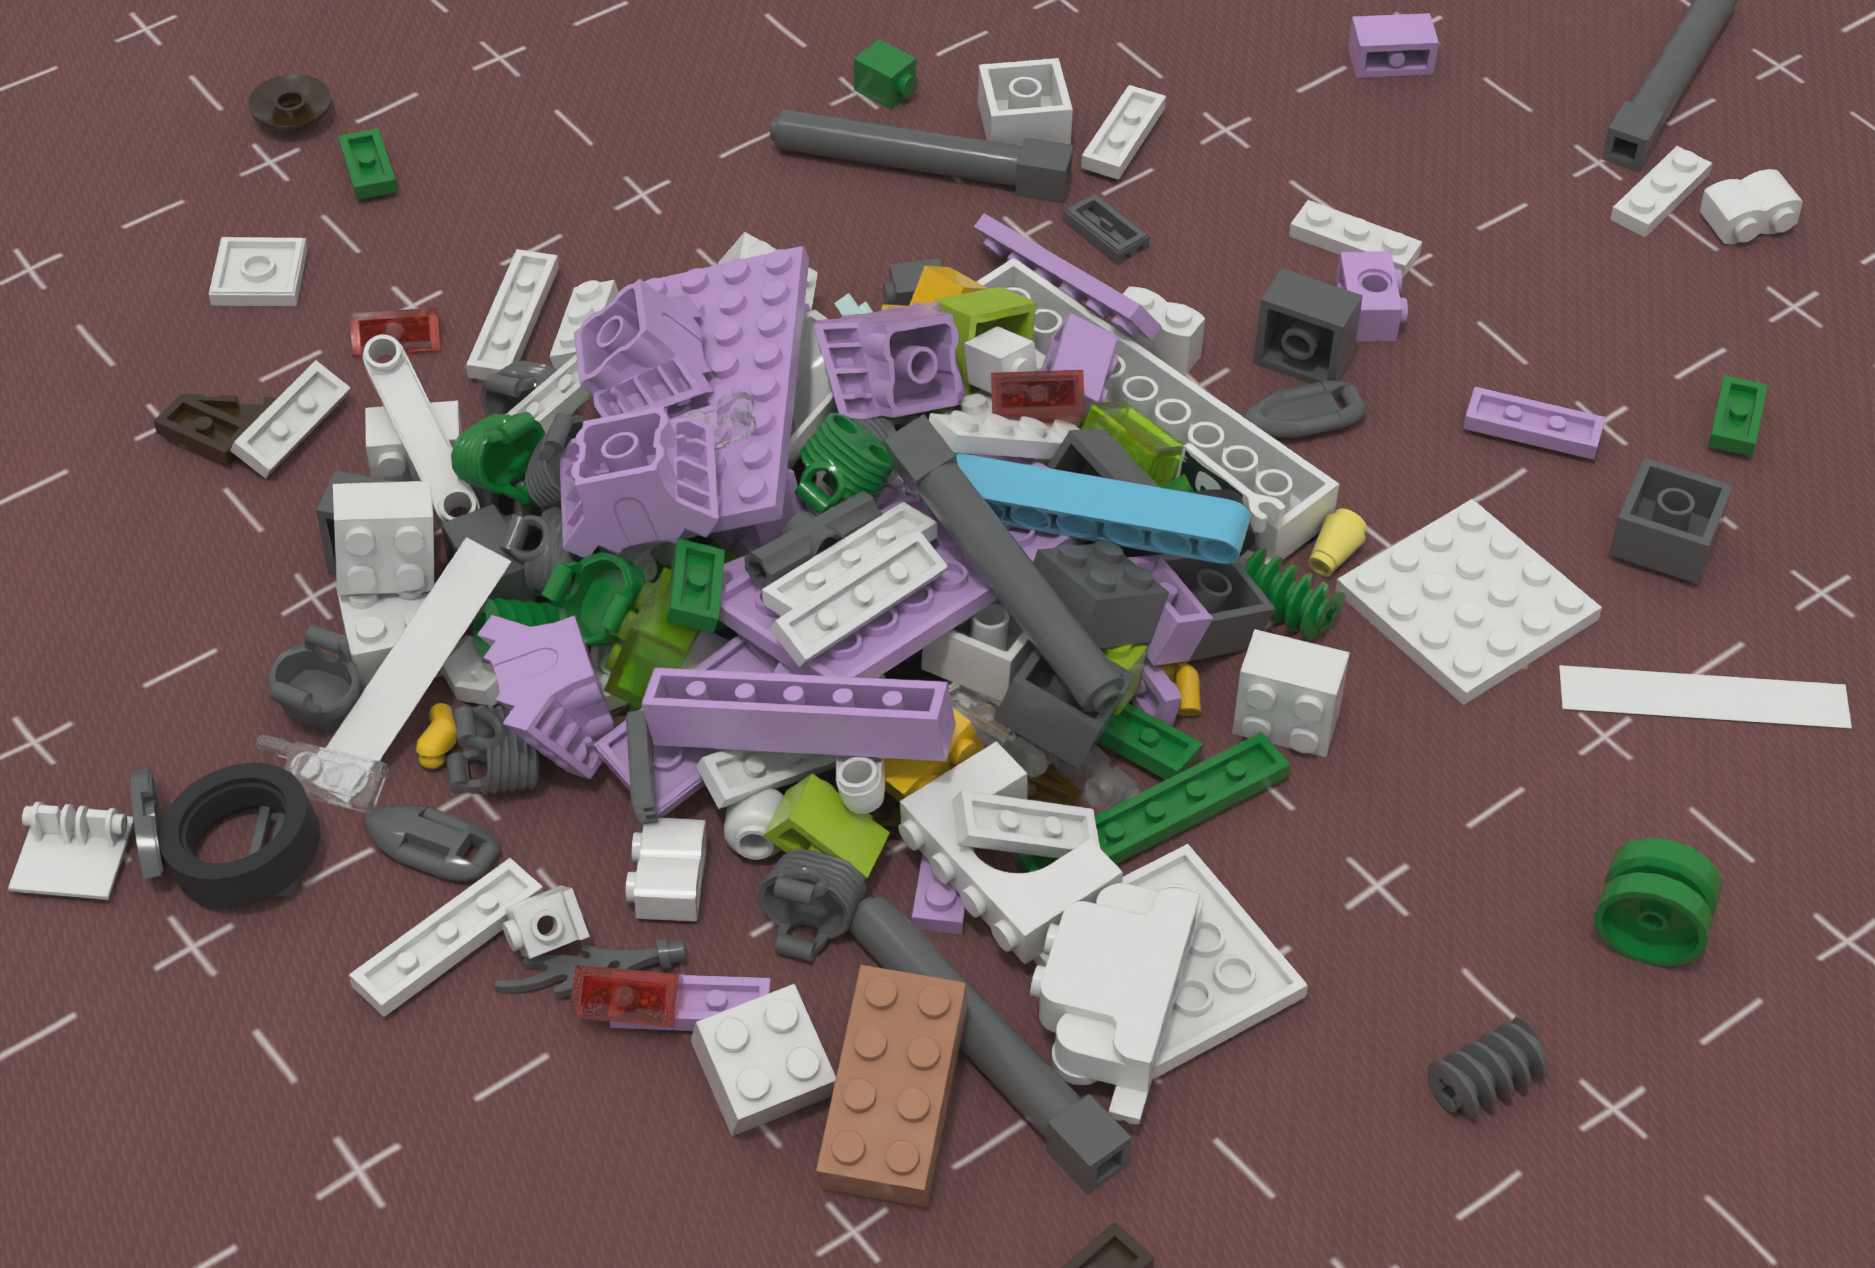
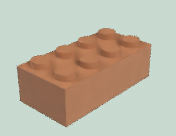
M860 965L816 1169L821 1189L928 1208L968 1007L965 982Z

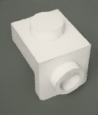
M466 635L457 643L440 671L457 700L494 706L498 704L495 699L500 691L493 666L477 654L474 648L473 636Z

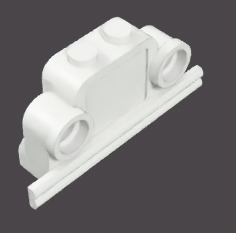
M1125 883L1112 884L1099 893L1096 903L1087 901L1074 902L1064 910L1059 925L1051 923L1044 945V954L1049 955L1046 967L1037 965L1031 983L1030 996L1040 998V1022L1046 1029L1056 1033V1040L1052 1048L1053 1068L1063 1080L1071 1084L1088 1085L1102 1081L1116 1085L1108 1111L1114 1120H1124L1130 1124H1140L1204 899L1200 898V893L1181 888H1168L1160 892Z

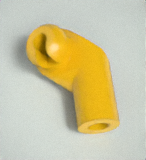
M1187 662L1160 665L1170 681L1176 684L1182 697L1177 714L1186 717L1199 715L1201 713L1200 681L1196 669Z
M444 703L435 704L431 707L429 711L431 724L417 741L416 752L419 754V763L427 769L441 767L446 760L445 753L455 745L458 739L452 708Z

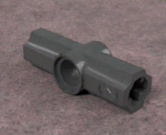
M862 491L818 516L806 511L797 513L786 524L782 536L744 556L745 570L750 575L754 586L762 591L766 586L882 515V512L875 504L874 498Z

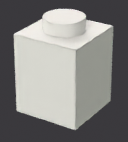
M997 326L964 343L968 384L996 395L997 378L1038 377L1035 343L1032 340Z

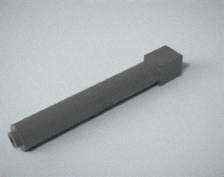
M1738 0L1692 1L1630 102L1625 100L1609 126L1602 160L1638 172L1642 170L1657 145L1662 126Z
M783 109L780 116H774L770 127V139L776 141V148L778 150L1016 187L1015 196L1064 203L1072 177L1073 145L1025 138L1023 145L1020 146Z
M923 414L885 438L884 443L890 464L919 502L925 501L1085 712L1097 710V712L1102 713L1114 707L1122 697L1121 690L1125 684L1124 679L960 469L956 455L927 417Z
M869 897L858 904V908L849 926L850 933L884 969L966 983L968 1007L959 1048L1046 1139V1152L1087 1195L1129 1166L1132 1137L1090 1094L1081 1098L888 897Z

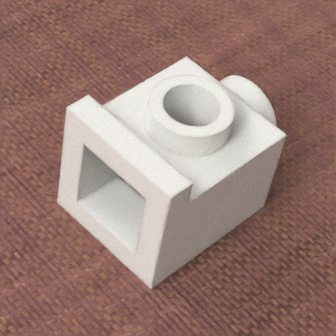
M561 885L505 907L509 921L502 923L509 946L513 952L520 950L521 955L529 959L573 941L590 937L575 894L570 887ZM549 915L553 920V928L548 934L542 935L537 929V923L541 917Z

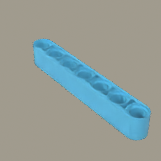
M954 453L960 469L1006 526L1096 542L1108 541L1118 546L1220 564L1234 563L1239 559L1251 518L1250 511L1239 502L981 456ZM925 501L921 503L924 507L931 510Z

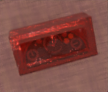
M438 308L350 313L353 357L363 356L365 345L369 339L381 334L390 335L402 345L405 353L440 351V314Z
M1083 370L991 373L992 414L1000 415L1008 420L1020 421L1021 417L1026 416L1039 420L1042 423H1053L1055 419L1068 422H1083L1085 417Z
M575 964L569 1017L674 1028L684 977L677 974Z

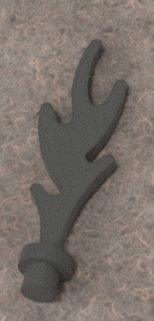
M666 938L656 940L657 948L641 950H613L584 944L581 947L582 953L587 958L573 955H540L531 959L525 958L523 963L526 970L545 971L518 980H498L494 984L498 993H520L541 989L564 981L553 989L555 997L559 999L581 992L586 975L606 976L614 967H618L614 973H633L640 968L660 962L662 970L671 969V963L686 960L683 941L667 943Z

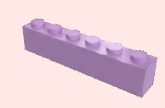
M654 668L641 704L653 744L658 746L946 761L956 725L948 682Z

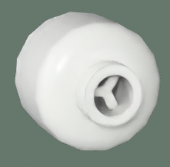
M767 788L742 799L738 803L727 806L724 837L729 847L743 857L755 860L771 857L782 851L781 848L763 835L784 795L776 789Z

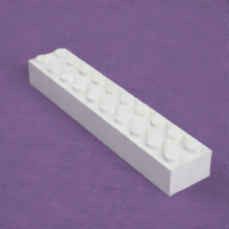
M1015 258L1007 261L977 281V283L988 289L1001 286L1037 302L1033 341L1035 343V354L1038 358L1045 359L1051 337L1070 312L1118 336L1113 355L1117 356L1118 360L1111 376L1103 385L1104 388L1108 389L1105 402L1097 414L1090 412L1081 424H1088L1094 429H1106L1160 487L1176 479L1183 445L1190 442L1252 492L1280 500L1286 507L1282 522L1276 524L1268 517L1265 531L1261 533L1254 531L1255 541L1250 547V551H1258L1264 548L1267 549V558L1270 560L1275 556L1285 559L1318 534L1326 516L1335 513L1339 489L1338 482Z

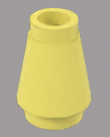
M1343 508L1327 515L1311 556L1307 561L1310 569L1320 576H1331L1365 542V533L1367 531L1365 521L1355 512Z

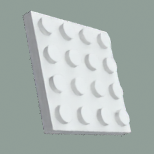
M1473 499L1337 579L1335 589L1336 593L1343 591L1346 596L1345 601L1463 705L1598 621L1602 610L1599 604Z
M1189 844L1123 877L1122 883L1160 892L1168 888H1181L1200 893V898L1204 899L1153 1079L1306 997L1307 983ZM1043 952L1033 960L1037 965L1046 967L1049 955Z

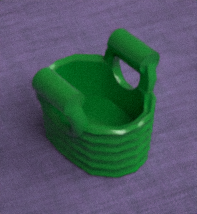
M529 412L514 415H499L495 413L472 425L457 437L451 453L452 469L458 479L465 481V483L480 487L497 495L504 494L510 499L519 500L523 504H529L533 499L530 497L526 483L518 488L513 487L512 484L518 480L525 479L533 451L539 440L546 433L540 422L535 420Z
M829 413L821 425L817 427L815 433L807 440L805 446L799 451L806 469L802 473L800 485L794 494L819 515L840 504L843 499L847 500L862 491L872 496L876 502L895 469L890 464L885 444L854 419L840 413ZM826 471L822 481L835 491L833 496H828L811 482L812 477L817 472Z
M599 552L584 557L580 562L568 561L562 563L557 561L542 595L547 597L554 606L558 607L557 615L559 621L575 616L586 645L608 646L624 639L630 631L643 605L647 587L643 572L633 562L616 555ZM573 573H575V579H574V582H573L572 587H571L570 590L563 596L564 591H565V589H566V587H567V585H568V583H569V581H570V579H571Z

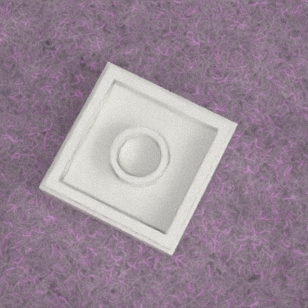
M221 237L209 290L211 306H297L308 251L306 238Z

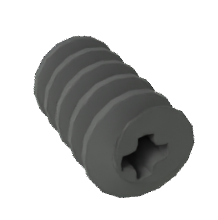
M1516 1016L1511 1022L1499 1025L1494 1032H1486L1477 1041L1464 1044L1461 1050L1449 1052L1443 1060L1431 1062L1427 1068L1429 1085L1439 1104L1450 1113H1456L1457 1109H1460L1468 1118H1475L1479 1115V1104L1488 1109L1495 1107L1497 1095L1502 1099L1511 1098L1514 1094V1086L1521 1090L1529 1088L1531 1076L1536 1080H1543L1548 1075V1065L1536 1033L1527 1022Z

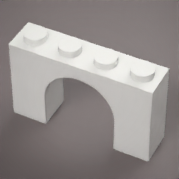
M996 741L901 800L899 832L910 849L914 851L919 849L929 860L930 867L935 876L944 884L949 882L958 891L967 911L976 918L981 916L991 927L992 934L999 946L1006 952L1012 950L1024 964H1027L1044 952L1049 926L1051 923L1060 924L1062 914L1067 906L1078 901L1096 903L1099 893L1104 888L1112 884L1122 883L1123 872L1091 839L1045 868L1029 873H1008L994 869L981 861L971 847L959 845L952 799L961 790L1027 799V772Z

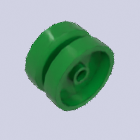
M1643 838L1632 840L1616 849L1609 864L1604 881L1605 886L1594 913L1596 930L1603 940L1623 956L1649 965L1666 967L1682 965L1701 956L1709 939L1713 924L1712 917L1717 909L1722 892L1720 873L1712 862L1694 848L1669 839Z

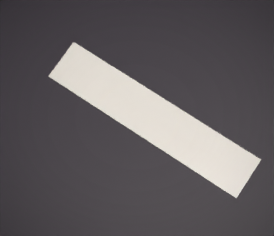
M467 537L465 538L305 780L351 805L512 561Z
M1559 665L1562 709L1852 729L1845 684Z

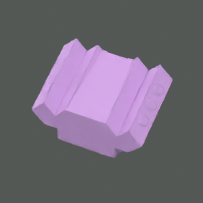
M638 279L635 283L629 284L620 290L614 300L601 311L591 314L581 327L574 332L579 384L593 394L594 407L602 418L659 406H665L666 411H668L672 406H683L690 403L694 398L714 392L703 375L711 372L706 364L703 353L702 337L706 335L695 321L696 318L702 317V315L688 295L668 298L654 290L643 280Z
M940 302L913 303L908 307H888L882 311L867 314L843 315L840 319L817 320L813 324L818 347L824 360L825 371L831 384L832 395L835 398L838 412L842 415L857 419H868L878 416L894 418L959 405L958 401L963 400L967 396L955 356V349L959 340L958 330L953 323V313L942 312Z
M659 406L583 421V428L577 433L576 438L570 440L560 455L563 549L584 558L592 555L598 545L620 554L623 548L648 542L667 540L675 544L685 529L707 537L719 520L713 426L690 416L670 420L665 406Z
M491 615L477 636L491 646L483 659L493 666L500 693L495 700L510 711L502 724L566 772L591 779L603 762L594 751L593 744L615 729V725L599 676L575 616L555 623L529 627Z

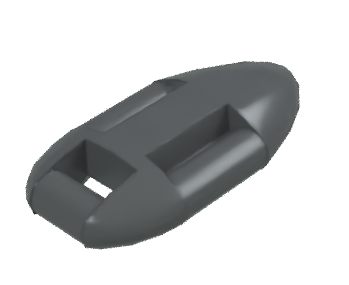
M1326 380L1277 390L1254 403L1243 417L1271 437L1299 438L1350 426L1364 416L1367 406L1355 385L1344 381ZM1343 400L1346 407L1339 409L1336 402Z
M390 805L373 810L365 816V827L369 836L382 851L399 863L445 880L461 882L479 880L486 875L500 854L499 843L491 832L476 823L429 806ZM473 845L478 850L471 861H468L463 857L470 846Z

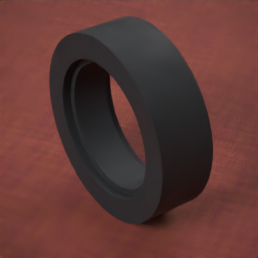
M266 763L236 764L221 768L198 779L181 792L172 802L162 819L159 829L161 853L181 890L192 900L216 908H237L252 905L283 891L305 872L315 857L320 842L319 821L300 781L289 771ZM260 806L275 808L284 813L283 825L279 832L267 845L257 852L242 859L226 863H209L196 857V849L201 838L213 825L223 818L241 810Z

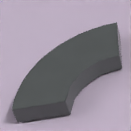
M150 766L132 769L130 789L134 828L143 879L161 876L167 867L159 846L161 809L153 769H150Z

